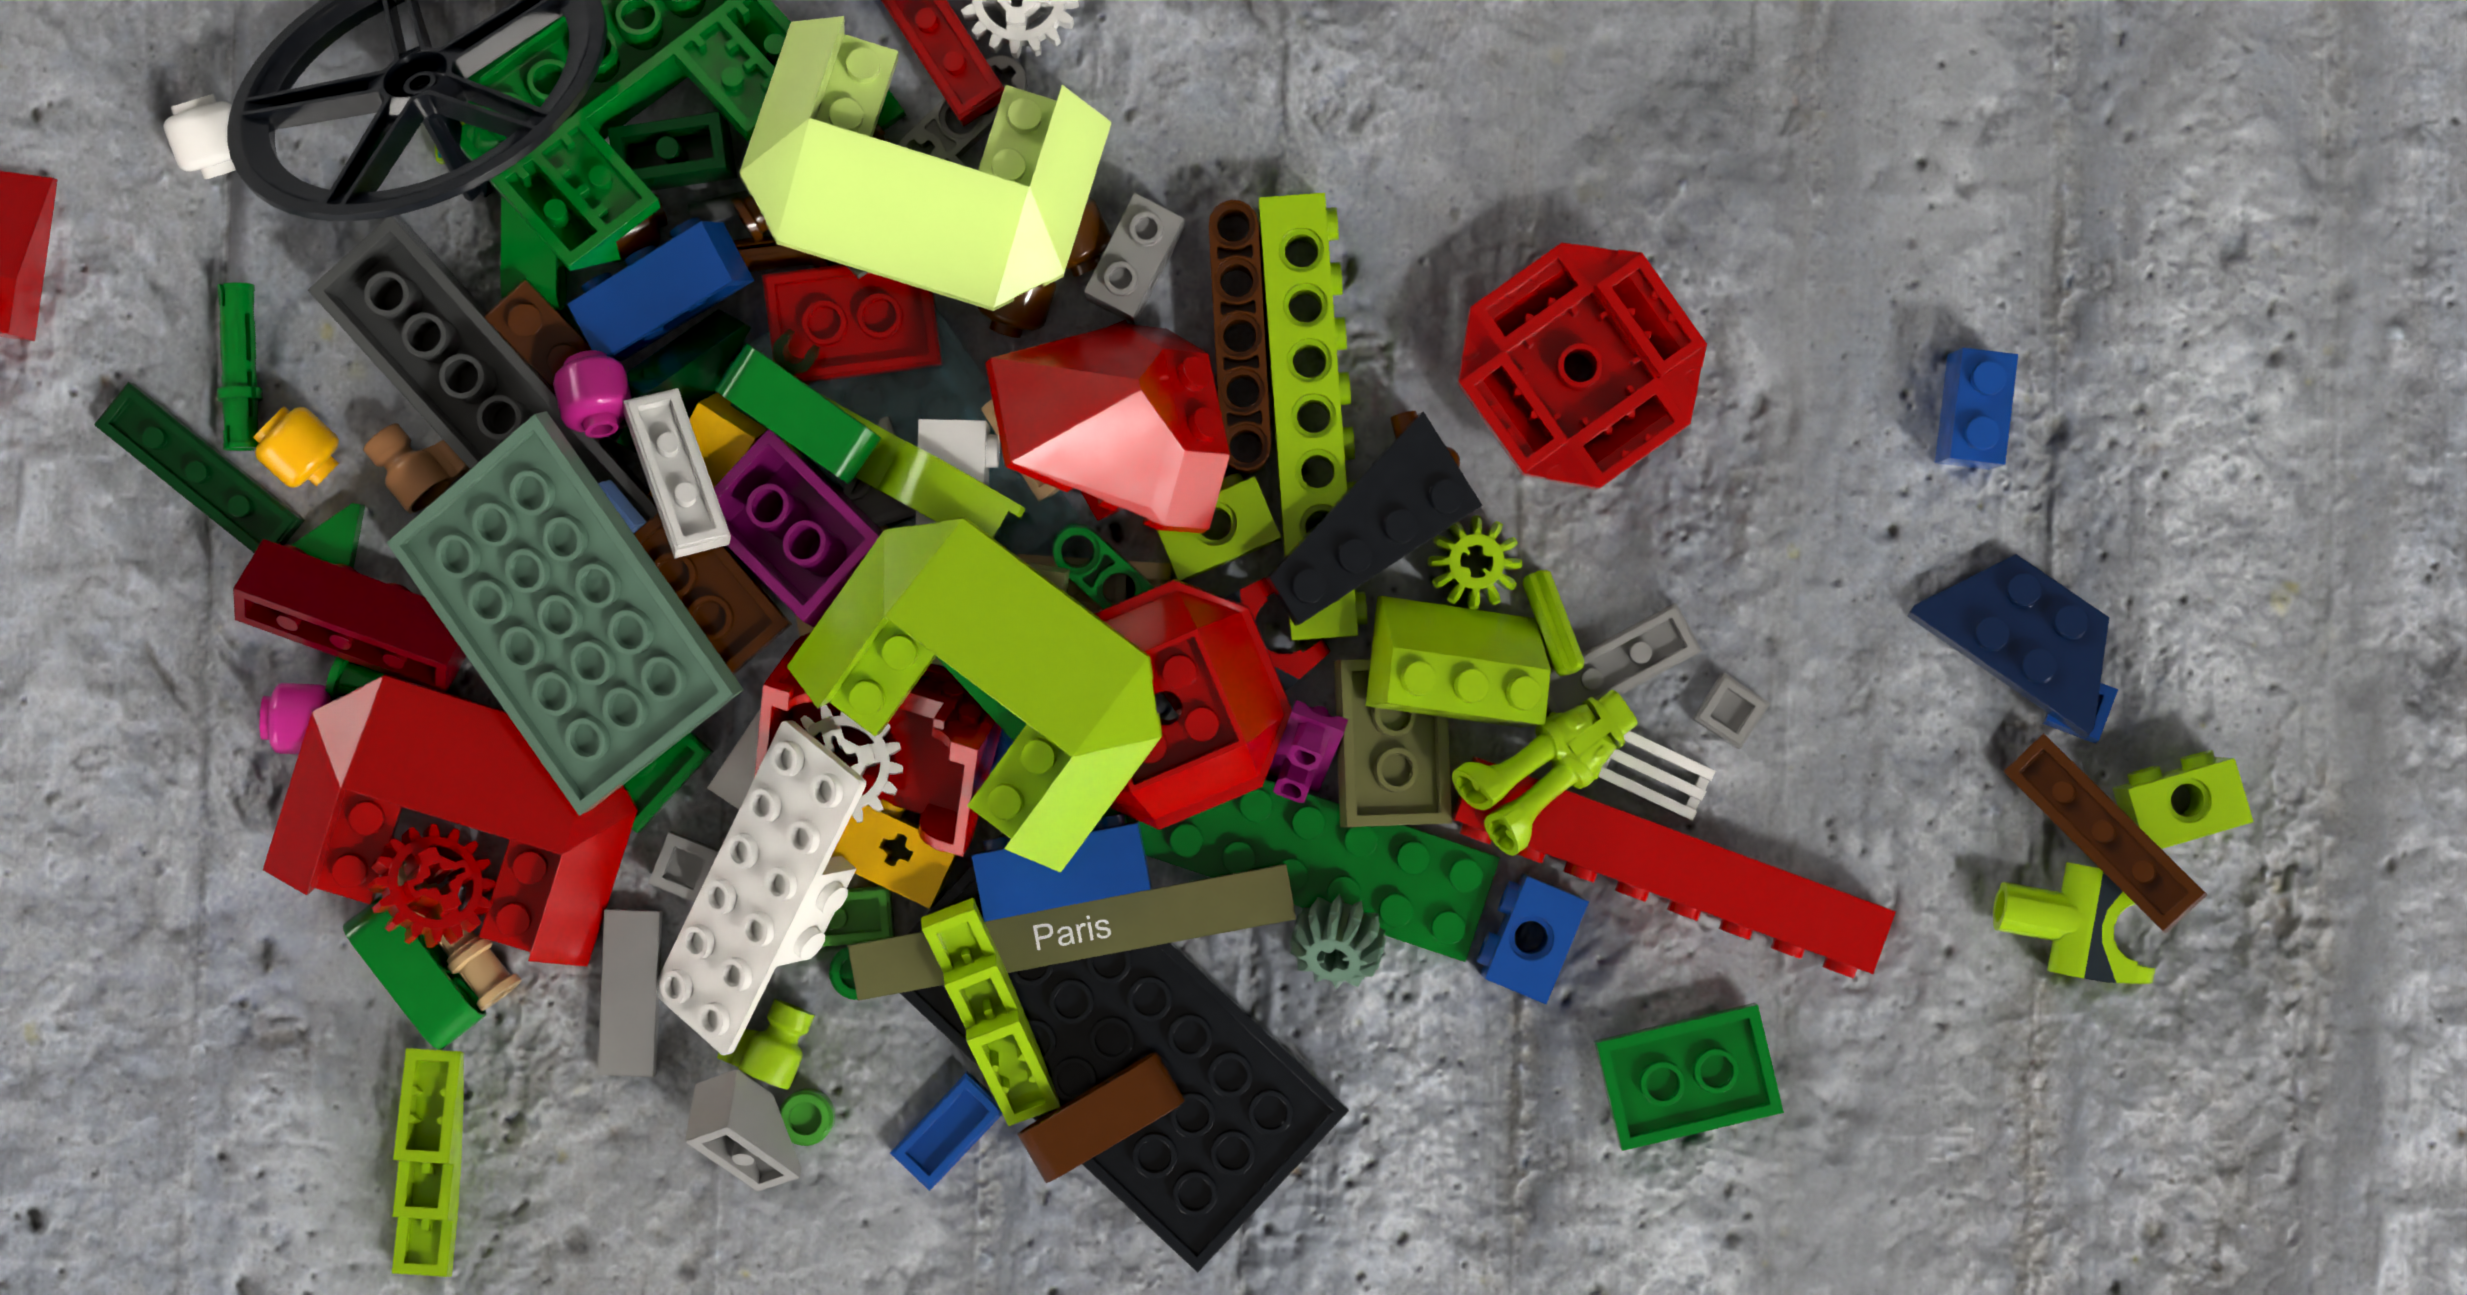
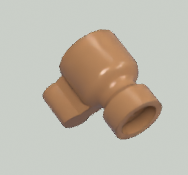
M394 423L375 434L366 443L363 451L377 467H385L387 470L386 487L409 514H413L429 506L449 488L453 481L466 474L470 469L444 440L422 450H413L410 447L411 438L398 423Z

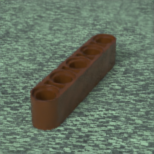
M1232 199L1224 201L1214 208L1208 225L1218 400L1229 451L1233 439L1241 434H1252L1261 442L1262 452L1252 462H1240L1233 457L1230 451L1227 465L1229 469L1236 473L1240 472L1241 474L1248 475L1258 472L1265 466L1269 459L1271 448L1259 226L1256 213L1245 202ZM1229 216H1239L1248 224L1249 232L1239 241H1227L1218 232L1220 222ZM1234 270L1245 272L1252 280L1250 291L1239 297L1228 295L1221 287V280L1224 275ZM1235 325L1249 327L1255 334V343L1250 349L1243 352L1229 349L1224 342V335L1229 328ZM1240 379L1249 380L1258 388L1259 397L1251 406L1237 407L1227 397V390L1230 384Z

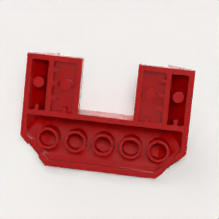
M386 674L312 711L263 871L305 895H308L316 888L371 904L376 893L368 891V884L375 878L382 876L371 868L372 864L380 856L387 857L383 848L394 838L404 807L509 839L496 886L490 900L493 904L491 909L486 912L479 937L530 952L528 959L530 962L588 967L604 918V909L607 908L638 812L634 800L624 785L591 811L579 816L505 711Z

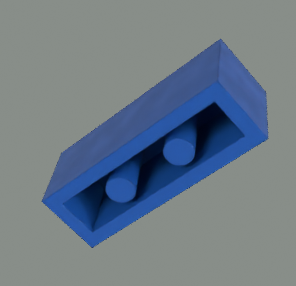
M698 217L689 219L677 225L669 232L672 239L658 248L655 245H650L629 255L625 259L628 266L612 276L610 272L604 273L583 284L581 289L584 294L567 305L590 348L602 351L608 357L618 361H624L753 282L754 279L724 223L701 221Z
M1123 813L1102 817L1061 873L1005 850L1004 848L1011 840L1008 836L984 840V851L971 855L984 922L1150 890L1152 887L1139 821L1127 823L1126 815Z

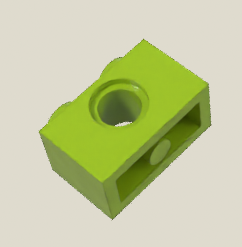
M1239 472L1223 479L1215 510L1224 512L1231 521L1230 532L1223 539L1209 540L1201 533L1157 530L1178 580L1184 582L1281 540L1280 533L1255 476L1244 481Z
M2213 750L2180 758L2181 768L2162 773L2159 765L2130 772L2127 774L2129 783L2112 788L2117 806L2161 849L2254 822L2235 758L2215 757ZM2184 785L2190 793V804L2185 812L2178 814L2172 807L2171 796L2178 786Z

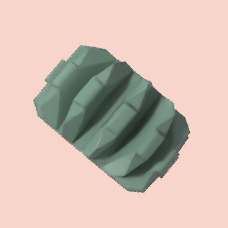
M1340 894L1332 903L1317 897L1311 908L1303 907L1301 913L1297 916L1290 940V953L1297 957L1298 970L1312 971L1314 983L1326 979L1332 981L1336 989H1338L1343 981L1359 987L1365 977L1374 976L1375 971L1379 968L1386 944L1385 930L1380 928L1379 914L1373 912L1363 913L1362 900L1350 905L1343 901Z

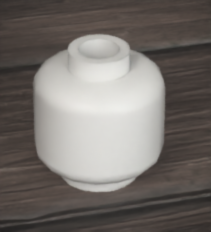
M214 94L171 107L173 116L165 121L164 131L180 169L188 172L201 170L204 180L236 170L230 158L227 143V125L232 107L230 103L225 101L217 102Z

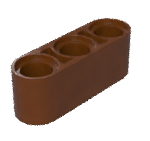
M1154 1052L1036 1120L1017 1135L1045 1183H1048L1163 1117L1181 1105L1185 1099L1158 1053Z

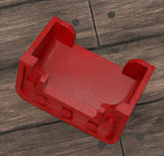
M810 633L802 635L795 640L763 684L754 778L781 722L793 720L805 730L800 720L804 715L812 719L814 723L822 720L821 707L817 709L787 668V665ZM930 664L888 722L891 729L883 739L885 743H900L901 750L890 756V762L902 765L903 773L889 775L888 781L897 788V793L890 795L881 792L878 799L880 801L883 799L894 806L922 814L918 827L920 838L935 850L963 857L972 842L979 817L967 805L990 775L1002 729L947 668ZM831 703L826 704L833 716L841 715V711ZM841 727L846 740L858 746L873 743L861 731ZM821 733L815 739H817L821 744L825 745ZM836 739L833 740L835 748L833 753L849 767L858 763L857 756L847 757L843 749H840L838 741ZM880 764L866 769L863 778L867 784L862 795L867 793L876 782L880 771Z

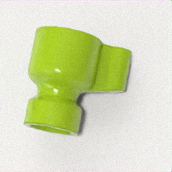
M774 998L767 1014L768 1028L765 1031L745 1029L735 1051L728 1055L718 1053L717 1058L738 1067L739 1070L756 1079L779 1088L789 1089L803 1058L798 1040L800 1036L808 1033L815 1015L798 1006Z

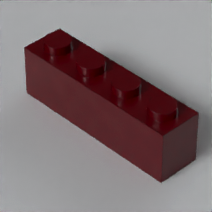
M263 539L233 588L236 621L377 672L447 693L466 658L465 653L425 597L412 593L400 584L385 583L360 574L350 566L332 564L307 555L303 550L292 545L282 546Z

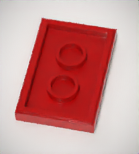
M845 265L762 275L773 361L802 382L812 383L943 366L933 292L869 272L858 279Z

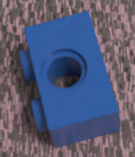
M1524 873L1521 874L1518 883L1510 880L1502 894L1497 911L1505 914L1497 934L1490 931L1486 934L1477 956L1476 962L1484 965L1480 973L1482 977L1543 1004H1547L1589 901ZM1535 921L1543 929L1541 944L1530 951L1519 949L1515 943L1517 928L1524 922Z

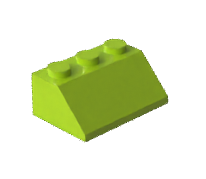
M1377 596L1365 706L1519 728L1545 725L1551 668L1535 618L1388 596Z

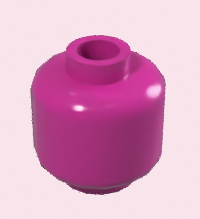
M583 351L567 358L564 366L555 374L553 386L560 417L566 427L576 432H585V435L590 438L607 437L618 430L619 425L625 419L623 401L632 399L627 373L621 362L608 357L602 351Z
M278 684L271 696H263L259 720L260 738L269 740L272 750L276 753L299 754L312 711L334 701L329 693L325 691L326 686L320 684Z

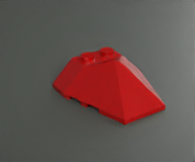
M1121 323L991 357L985 362L1005 467L1067 493L1073 488L1098 498V506L1110 511H1115L1120 507L1143 517L1144 525L1156 530L1204 533L1210 529L1228 465L1230 451L1207 352L1167 328Z

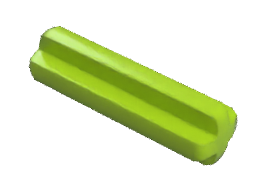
M1540 570L1523 578V587L1556 674L1566 676L1578 672L1584 668V658L1551 572L1549 570Z

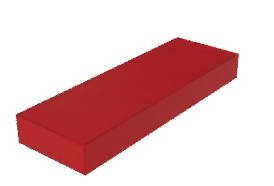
M881 0L963 127L1000 103L1004 91L1003 85L947 0Z

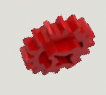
M430 824L424 830L422 837L414 827H411L401 835L402 842L393 838L383 848L387 857L380 856L372 864L371 868L376 873L382 875L368 884V891L382 894V899L372 909L374 913L388 911L392 916L385 927L388 932L396 929L399 925L406 928L404 942L408 944L413 942L420 934L424 935L427 948H433L441 942L442 935H444L450 945L456 943L463 937V930L471 933L481 924L476 914L484 915L492 907L493 903L482 895L490 892L496 886L494 880L482 878L481 874L482 871L491 865L489 859L476 861L472 854L476 851L478 843L474 840L464 847L458 843L460 830L456 828L444 838L440 837L437 824ZM405 860L407 864L403 869L407 877L404 884L398 886L399 869ZM424 880L427 884L435 882L440 884L448 881L440 891L437 888L427 889V887L416 890ZM466 885L465 901L461 910L459 911L458 907L462 903L458 897V893L460 891L461 886Z

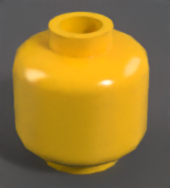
M283 406L253 436L259 442L255 450L257 460L290 488L299 487L307 480L314 486H318L339 464L331 456L338 448V436L305 407H297L289 411Z

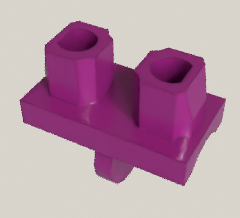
M1296 700L1268 771L1269 774L1278 777L1273 792L1298 803H1304L1309 789L1319 792L1344 734L1348 719L1340 716L1332 717L1323 706L1308 707L1306 703Z

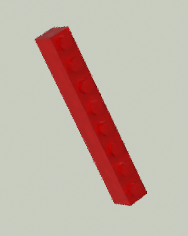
M1474 756L1471 761L1479 762L1488 766L1496 765L1494 763ZM1527 776L1517 783L1503 799L1487 810L1473 808L1459 794L1452 813L1453 820L1463 823L1459 833L1490 845L1492 840L1484 826L1485 818L1501 805L1521 796L1539 780ZM1567 790L1552 800L1537 815L1532 824V834L1528 846L1516 854L1541 864L1546 854L1566 861L1563 872L1592 883L1595 882L1597 873L1616 879L1618 882L1615 891L1644 902L1647 901L1649 892L1670 899L1666 910L1698 921L1701 911L1722 918L1718 929L1750 940L1753 930L1773 937L1770 948L1802 959L1805 949L1825 956L1823 968L1853 979L1857 969L1874 974L1896 911Z

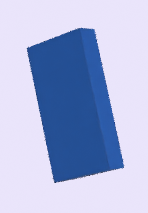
M967 1071L896 1145L890 1154L930 1191L999 1119L1002 1112L993 1094Z

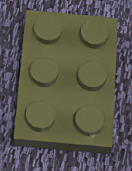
M1370 659L1334 661L1336 716L1348 719L1344 734L1337 748L1340 827L1451 824L1448 718L1367 707L1365 705Z

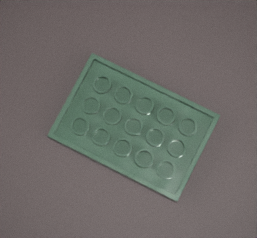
M547 411L536 413L386 542L579 816L591 811L744 690Z

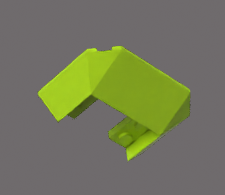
M966 517L885 529L794 655L787 668L817 709L827 703H831L876 737L883 731L935 657L940 658L1026 723V726L967 806L1011 839L1004 848L1005 850L1061 873L1163 736L1160 716L1157 713L1152 683L1154 678L1150 655Z

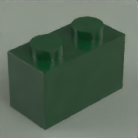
M719 112L608 128L610 146L651 191L737 178L730 126Z

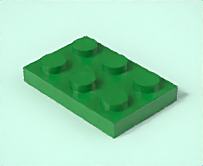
M1756 1003L1594 1040L1619 1148L1622 1151L1784 1113L1759 1006Z

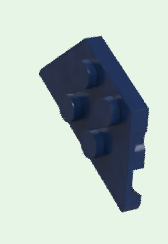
M2017 554L1915 604L1910 610L1907 617L2086 739L2093 731L2109 617Z

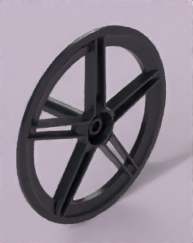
M320 0L297 17L267 46L242 81L233 101L227 125V143L230 158L241 179L257 197L277 209L308 219L325 221L371 220L426 208L460 194H463L464 198L468 201H473L478 195L487 197L493 191L489 180L507 170L540 146L573 113L589 90L603 60L607 41V20L602 1L517 0L443 46L433 48L418 0ZM403 2L407 4L419 46L407 51L397 5ZM383 11L385 12L394 60L385 69L291 89L305 69L333 42L362 22ZM561 16L565 17L569 28L570 41L566 64L558 82L541 107L467 79ZM469 100V101H471V102H474V103L479 104V105H481V106H484V107H486V108L492 109V110H494V111H491V110H488V109H485V108H482V107L473 105V104L468 103V102H466V101ZM376 113L330 190L316 187L300 180L285 169L278 159L275 147V130ZM423 122L450 172L406 187L377 191ZM461 122L508 138L471 161L460 147Z

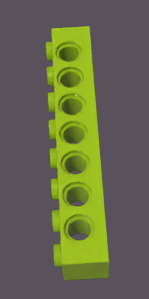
M1325 193L1259 197L1258 201L1284 558L1307 534L1305 525L1308 518L1316 513L1327 514L1341 496L1357 482H1347L1345 460L1355 459L1353 426L1343 427L1341 405H1351L1349 372H1338L1337 350H1347L1345 317H1334L1333 296L1343 295L1341 262L1330 263L1329 241L1339 240L1338 216L1336 207L1326 208ZM1295 241H1306L1314 247L1317 258L1309 266L1297 267L1287 260L1285 250ZM1301 295L1315 298L1321 308L1320 315L1311 322L1296 320L1289 310V305L1293 299ZM1303 350H1314L1323 357L1325 369L1318 376L1312 378L1304 377L1295 370L1293 359ZM1308 404L1320 405L1328 413V426L1317 433L1305 431L1297 420V414L1300 409ZM1311 459H1323L1331 466L1333 479L1327 486L1313 488L1303 480L1301 469ZM1355 589L1300 625L1295 626L1289 617L1290 641L1358 636L1357 625L1367 624L1365 591L1355 592Z

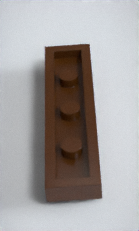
M2044 733L2003 771L2164 933H2167L2208 895Z

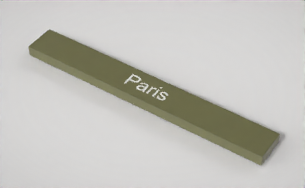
M1285 863L986 921L985 924L1007 973L1296 920V914ZM923 931L848 945L858 1001L944 985L942 969Z

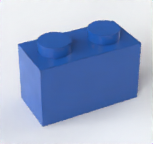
M1963 347L1947 355L1935 463L1987 470L2005 465L2018 354Z

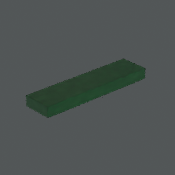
M128 382L94 424L253 553H255L263 539L282 546L285 545L305 521L134 383Z

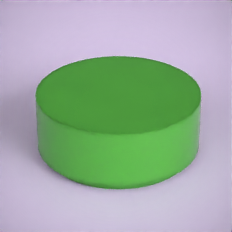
M804 1088L795 1091L784 1100L779 1109L791 1142L797 1145L810 1146L819 1143L830 1133L835 1123V1108L832 1101L827 1095L816 1089Z

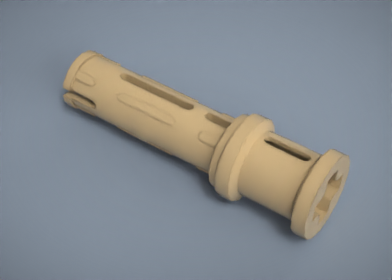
M403 864L398 873V886L403 885L407 877L403 869L405 865ZM425 880L416 889L420 890L427 887V889L437 888L440 891L435 883L427 884ZM463 930V937L450 945L444 935H442L439 944L449 955V958L446 960L448 963L447 968L452 974L459 973L479 998L476 1005L481 1011L497 1003L522 981L517 973L510 974L492 952L493 942L491 940L481 938L479 935L476 936L473 931L469 933Z

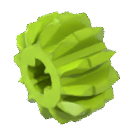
M1474 515L1469 523L1470 535L1466 534L1462 524L1458 521L1449 527L1456 543L1441 535H1437L1434 538L1433 543L1436 547L1447 552V556H1430L1427 559V565L1434 568L1446 567L1447 573L1437 576L1432 580L1434 588L1442 587L1449 581L1455 584L1447 597L1449 603L1455 604L1460 599L1463 591L1466 590L1468 591V608L1476 610L1480 604V590H1483L1491 605H1496L1501 602L1500 594L1493 585L1495 582L1510 591L1516 587L1517 583L1515 580L1502 572L1504 569L1516 570L1522 567L1521 559H1505L1503 552L1517 546L1518 542L1515 537L1508 538L1501 544L1495 541L1503 527V524L1499 521H1495L1489 527L1486 535L1481 534V516ZM1468 548H1477L1479 557L1488 559V570L1486 568L1480 570V578L1471 577L1470 568L1461 567V555L1463 557L1470 555Z

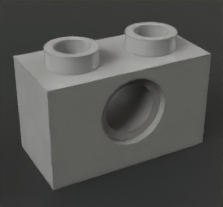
M1134 193L1084 290L1087 301L1136 325L1185 229L1184 218Z

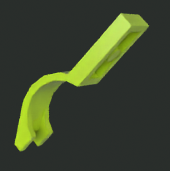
M827 398L882 438L855 478L935 522L966 517L992 538H994L1008 512L1019 518L1022 517L1026 508L940 458L897 437Z

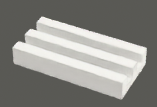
M1629 731L1624 735L1625 742L1697 775L1698 777L1694 785L1618 749L1614 750L1613 754L1601 767L1599 778L1693 821L1699 802L1703 800L1706 794V787L1709 781H1712L1716 771L1634 732ZM1610 759L1689 795L1685 805L1607 769Z

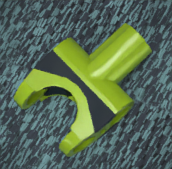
M2066 862L2061 892L2010 882L2001 883L1993 907L1994 929L1996 931L2052 941L2047 971L2106 983H2153L2156 968L2139 965L2137 961L2127 958L2118 949L2114 940V926L2118 916L2126 908L2135 905V903L2100 868Z

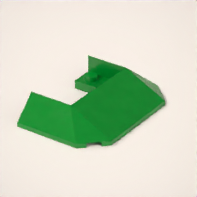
M601 0L607 20V41L598 73L586 95L573 113L540 146L519 162L489 180L570 271L620 260L616 241L660 209L659 199L604 140L609 136L608 128L623 126L689 77L747 142L751 140L791 23L771 0ZM561 16L471 75L468 80L541 107L558 82L566 64L570 41L569 28L565 17ZM468 100V103H471V104H473V105H476V106H479V107H482V108H485V109L494 111V110H492V109L486 108V107H484V106H481V105H479V104H476V103L471 102V101ZM465 123L462 126L460 147L463 153L473 161L508 137Z

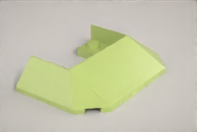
M844 16L792 21L790 23L739 172L747 191L754 198L766 220V225L776 244L992 311L1013 302L1015 297L1041 284L1044 287L1064 277L1109 134L1111 121L1064 85H1061L1057 100L1005 85L979 168L976 170L873 137L898 62L897 50L846 35Z

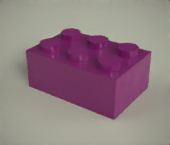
M770 429L757 440L714 487L731 535L730 543L727 546L804 623L812 627L817 625L883 532L807 456Z

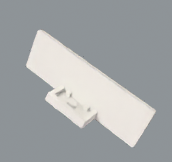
M793 720L781 722L658 977V998L721 1055L732 1054L735 1051L775 968L812 959L822 948L825 942L824 933L834 913L845 902L848 896L847 887L856 871V868L842 856L832 858L831 856L866 787V780Z

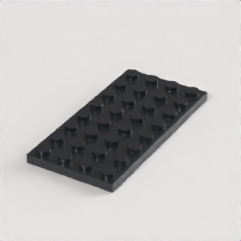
M973 865L926 915L974 898L983 917ZM921 920L909 933L922 931ZM1173 943L1008 973L1058 1095L1060 1106L1143 1057L1154 1052L1158 1053L1185 1101L1163 1117L1082 1165L1197 1273L1349 1111V1108ZM944 985L900 993L979 1067L966 1041V1029ZM1051 1111L1035 1116L1033 1119L1036 1121Z

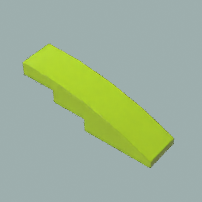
M974 898L921 917L922 931L942 969L944 986L966 1029V1041L1008 1126L1059 1108L1060 1101L1036 1039Z
M406 1048L393 1160H397L399 1163L392 1217H398L392 1274L452 1277L462 1162L464 1052Z

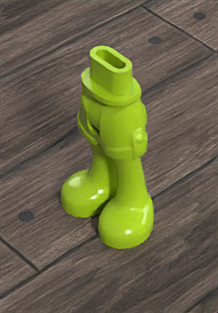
M1610 690L1598 700L1590 697L1583 701L1582 705L1564 713H1550L1546 717L1545 725H1537L1535 729L1536 738L1516 755L1500 764L1491 766L1479 762H1465L1453 771L1452 781L1460 796L1470 806L1479 810H1487L1503 799L1517 783L1547 762L1550 761L1552 763V769L1542 779L1518 798L1501 805L1484 820L1486 832L1494 844L1504 853L1514 856L1528 846L1532 834V824L1537 815L1569 787L1573 786L1582 789L1597 779L1601 767L1615 749H1620L1625 744L1624 735L1637 726L1638 721L1621 695L1615 690Z

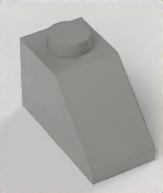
M738 1069L695 1084L685 1138L687 1144L757 1192L800 1178L801 1165L773 1094Z

